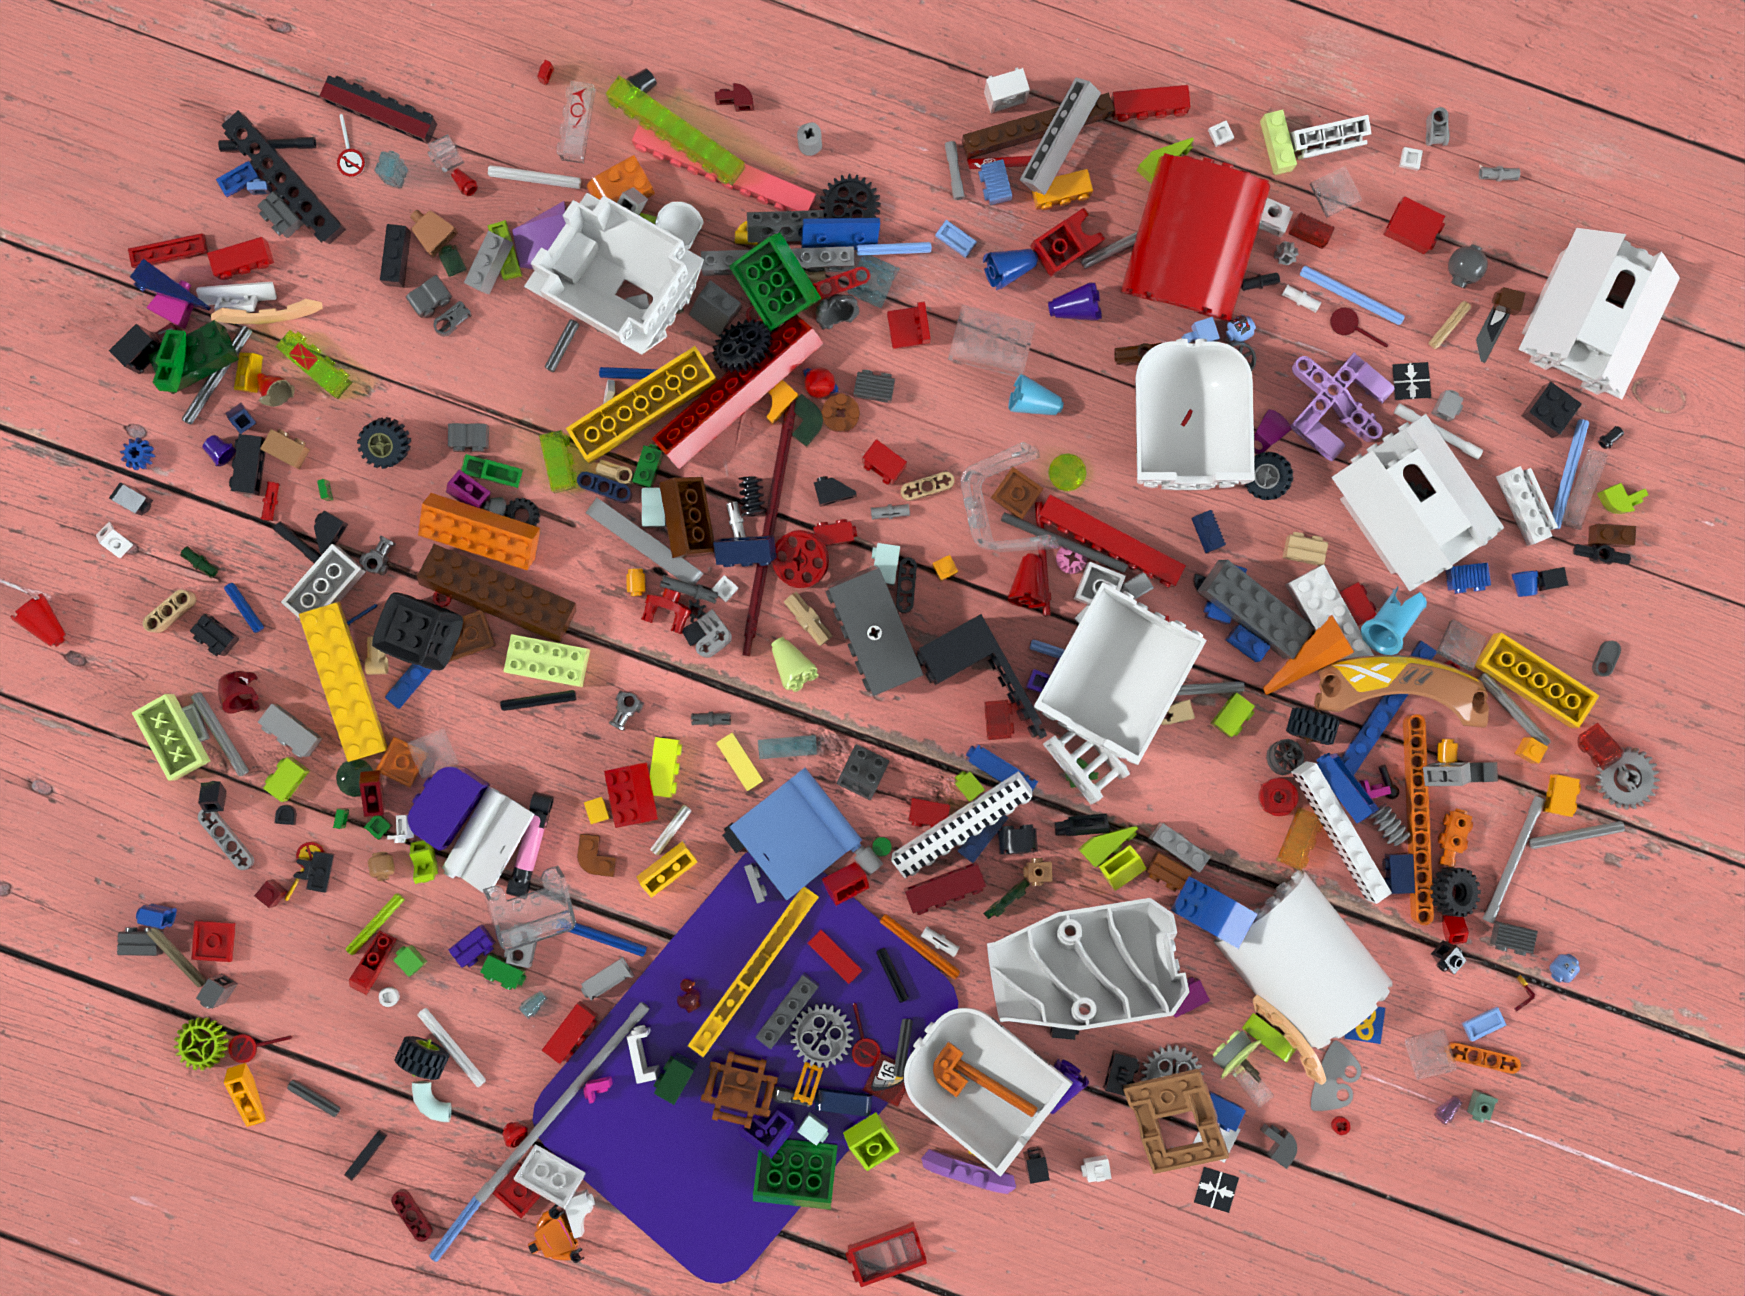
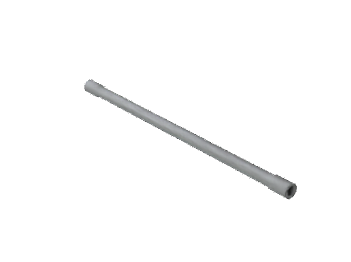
M641 1001L629 1018L491 1179L476 1193L475 1198L479 1202L484 1203L497 1185L635 1024L650 1010L644 1002Z

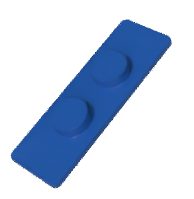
M412 664L387 693L385 698L396 708L400 709L432 670Z

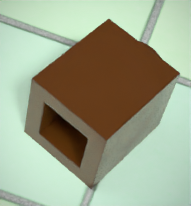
M1503 287L1495 292L1493 296V310L1511 315L1518 314L1522 310L1526 293Z

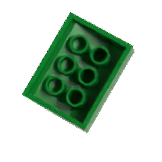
M781 232L768 237L729 265L770 332L821 299Z
M786 1139L772 1159L759 1150L753 1201L831 1210L838 1145L823 1143L815 1145L812 1142Z

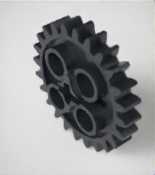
M851 174L848 175V179L841 175V181L834 178V185L828 183L829 190L823 189V193L826 196H820V200L825 203H821L819 206L821 209H824L823 214L826 216L825 218H852L855 213L861 214L862 218H877L875 215H880V210L877 208L881 207V203L876 202L880 199V195H874L877 192V188L870 189L872 182L865 184V177L860 181L858 175L854 179H852ZM840 191L848 192L846 197H840L838 194ZM864 195L867 199L864 202H860L857 200V197ZM852 202L853 206H851V208H847V205H849V203ZM836 209H842L844 213L840 216H837L834 214V211Z
M745 319L743 324L738 321L737 326L731 324L730 330L724 329L726 333L719 334L721 339L715 340L717 345L713 346L714 352L712 354L717 365L721 369L723 368L725 372L729 370L733 373L736 369L740 373L742 368L747 371L748 366L754 368L755 362L760 364L761 361L759 359L766 358L764 353L770 352L768 347L772 346L771 340L773 338L764 323L761 324L759 320L755 322L754 319L748 322Z

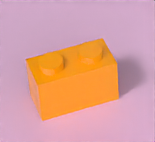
M1550 774L1543 812L1573 817L1577 810L1576 798L1581 790L1580 779Z

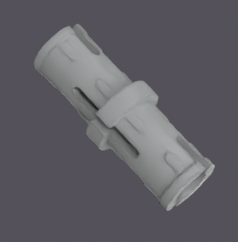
M1497 166V168L1481 167L1479 169V179H1492L1501 182L1502 180L1518 181V178H1520L1519 168Z
M888 504L885 507H871L872 520L889 518L890 520L893 517L910 516L909 504L895 506Z

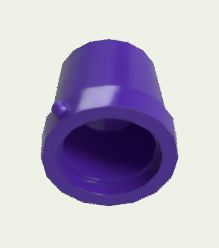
M216 435L207 438L202 446L203 450L215 463V466L227 464L236 452L232 443H226Z

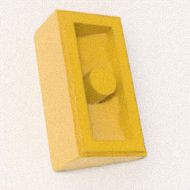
M239 353L234 390L251 393L258 392L257 375L261 373L263 356L255 353Z

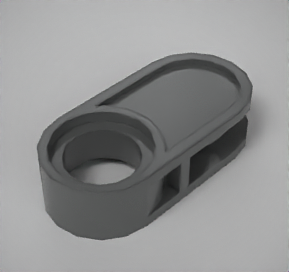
M1605 641L1601 644L1592 664V671L1596 676L1605 677L1613 672L1621 653L1619 643L1616 641ZM1601 662L1607 665L1605 673H1601L1598 670V665Z

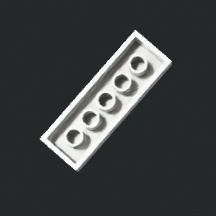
M1324 565L1285 584L1304 620L1314 627L1311 632L1312 635L1328 620L1330 615L1334 616L1354 653L1340 660L1374 656L1370 647L1363 640L1359 627Z

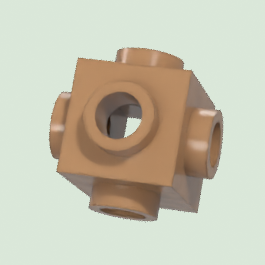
M1031 858V862H1026L1027 866L1023 867L1024 878H1027V882H1032V886H1042L1044 882H1052V862H1043V858ZM1036 869L1040 870L1038 875L1035 874Z

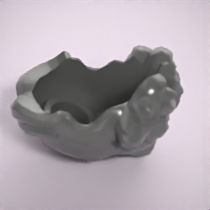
M836 294L829 299L824 298L821 300V303L816 307L815 319L821 329H832L834 324L843 321L851 323L859 315L860 309L857 305V300L853 296Z

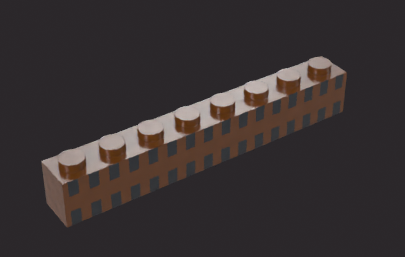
M1109 92L1099 96L1083 126L1112 117L1114 108ZM1059 107L963 134L962 144L967 159L1043 138Z

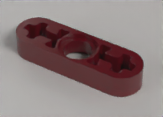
M405 1189L398 1190L391 1199L393 1207L413 1237L419 1242L426 1241L432 1235V1226L411 1194ZM399 1196L405 1197L404 1203L397 1201ZM405 1205H411L405 1211L402 1210L405 1207ZM410 1210L415 1211L417 1214V1219L414 1221L407 1218V1212ZM419 1220H421V1223L419 1224V1226H418V1225H417L416 1227L413 1226V1225H415ZM420 1228H421L422 1230H423V1229H426V1230H427V1232L425 1233V1235H424V1234H421V1235H420V1234L418 1233V1232L420 1231Z

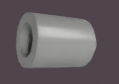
M863 845L854 852L856 854L854 859L868 876L883 865V862L869 846L865 848Z

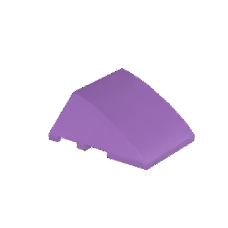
M565 201L512 230L520 268L533 269L531 262L541 247L547 251L566 224L563 218V214L566 211Z

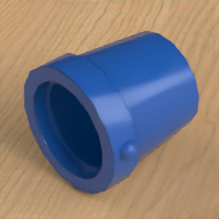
M1537 570L1512 574V580H1514L1518 597L1538 594Z

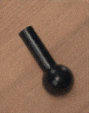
M1381 765L1378 768L1385 786H1390L1391 794H1387L1385 797L1391 800L1396 799L1400 793L1399 788L1392 783L1386 765Z

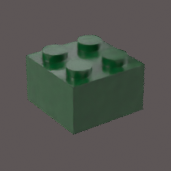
M678 1052L675 1057L671 1055L663 1068L666 1070V1073L663 1074L661 1072L654 1084L656 1088L654 1094L675 1105L697 1063Z

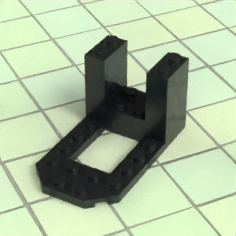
M982 614L918 649V656L916 658L921 667L925 666L927 670L925 675L930 684L934 682L935 685L989 656V665L993 671L997 670L1000 675L997 679L1001 686H1006L1009 691L1006 695L1011 704L1015 703L1019 709L1016 713L1020 720L1025 721L1028 725L1027 730L1031 737L1042 739L1047 736L1044 728H1039L1042 722Z

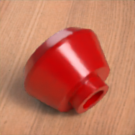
M510 1122L504 1127L502 1134L505 1145L515 1148L527 1137L528 1128L518 1122Z

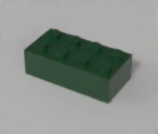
M213 320L186 335L185 361L177 392L239 360L225 326ZM159 350L148 355L155 374L158 368L155 360Z

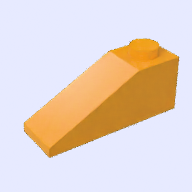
M243 1063L227 1068L223 1083L245 1125L249 1127L265 1122L266 1117L255 1080L247 1064Z

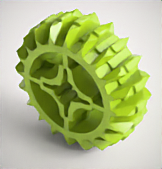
M198 1017L196 1021L194 1019L189 1020L188 1024L182 1025L183 1029L177 1031L179 1036L175 1037L174 1040L178 1044L174 1045L173 1048L179 1049V1052L175 1056L181 1055L180 1062L187 1061V1068L192 1065L193 1070L198 1068L205 1070L207 1067L210 1069L214 1067V1064L220 1063V1058L225 1057L223 1051H226L228 1047L224 1043H227L229 1039L223 1038L227 1034L226 1031H220L223 1025L216 1027L217 1020L210 1022L208 1017L204 1018V1020L202 1017ZM200 1029L206 1030L211 1036L205 1035ZM192 1033V1043L188 1046V1039ZM206 1040L208 1041V1042L204 1043V1045H202V1046L199 1045V1046L195 1047V1045L199 1044V1042H201V1041H202V1042H204V1041H206ZM214 1041V1050H213V1053L211 1054V1053H210V1052H211L210 1046H211V1043ZM192 1051L197 1052L199 1057L202 1056V1058H198L195 1055H193Z

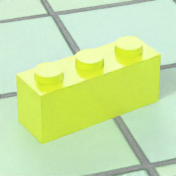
M655 737L650 770L653 796L671 798L672 794H676L677 782H674L675 775L679 774L680 763H677V757L681 756L682 744H679L680 740Z

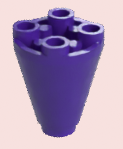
M1096 282L1082 285L1054 298L1053 301H1049L1050 316L1087 321L1102 319L1101 308L1098 304L1100 295Z

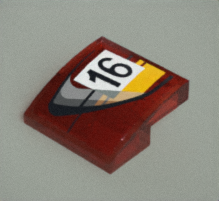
M879 1053L863 1087V1091L898 1107L906 1091L904 1076H894L895 1060Z

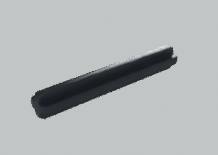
M574 690L502 700L500 701V707L502 711L575 701L577 696Z

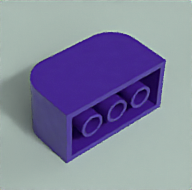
M445 767L438 770L433 777H429L423 785L425 787L421 794L418 793L412 801L414 805L408 814V825L411 831L437 850L447 849L479 803L487 787L491 784L464 767Z

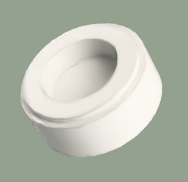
M394 987L382 989L379 993V1002L385 1007L395 1005L400 997L398 990Z

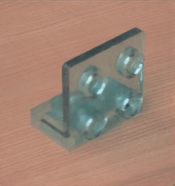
M863 255L857 267L869 269L871 274L870 280L863 285L849 289L848 293L882 308L892 282L898 275L900 268L871 255ZM859 270L856 275L857 279L864 281L867 278L866 271Z

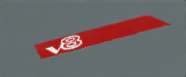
M1032 156L967 159L969 169H981L983 164L1002 159L1004 160L1005 168L1026 167Z

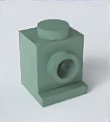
M1473 1090L1467 1112L1473 1115L1472 1119L1484 1123L1485 1119L1490 1121L1498 1099L1486 1093Z

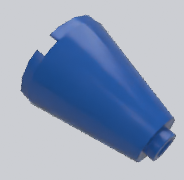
M1032 249L986 253L983 263L987 262V268L984 271L988 282L992 287H997L996 290L1004 288L1036 267L1038 262L1037 253Z

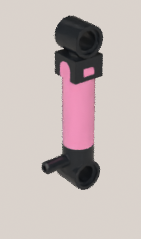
M534 792L529 811L535 815L523 834L514 870L507 885L506 894L522 899L527 898L531 885L530 880L544 829L547 828L554 796Z

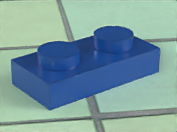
M247 161L220 176L216 181L224 195L228 198L247 187V182H253L254 179H260L250 161Z

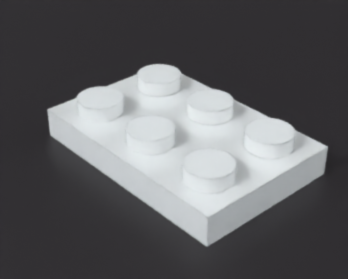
M535 1144L515 1175L514 1180L565 1209L583 1180L585 1172Z

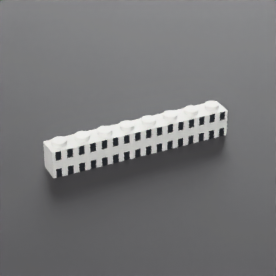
M1306 761L1291 771L1364 898L1377 904L1389 896L1392 892L1317 763Z
M1018 771L893 852L892 863L904 878L909 875H916L923 866H929L935 862L937 857L947 855L951 848L964 844L967 838L972 835H978L987 825L995 824L1004 814L1009 815L1018 805L1028 803L1032 797V788Z

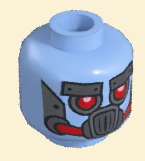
M1240 315L1228 322L1226 335L1230 341L1244 342L1254 335L1256 326L1249 316Z

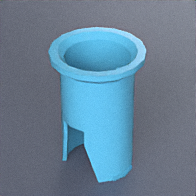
M1397 586L1393 589L1392 594L1374 619L1366 621L1361 627V635L1366 644L1381 654H1397L1403 648L1404 636L1423 609L1426 608L1427 601L1421 592L1409 598L1400 606L1401 603L1396 597L1399 587Z

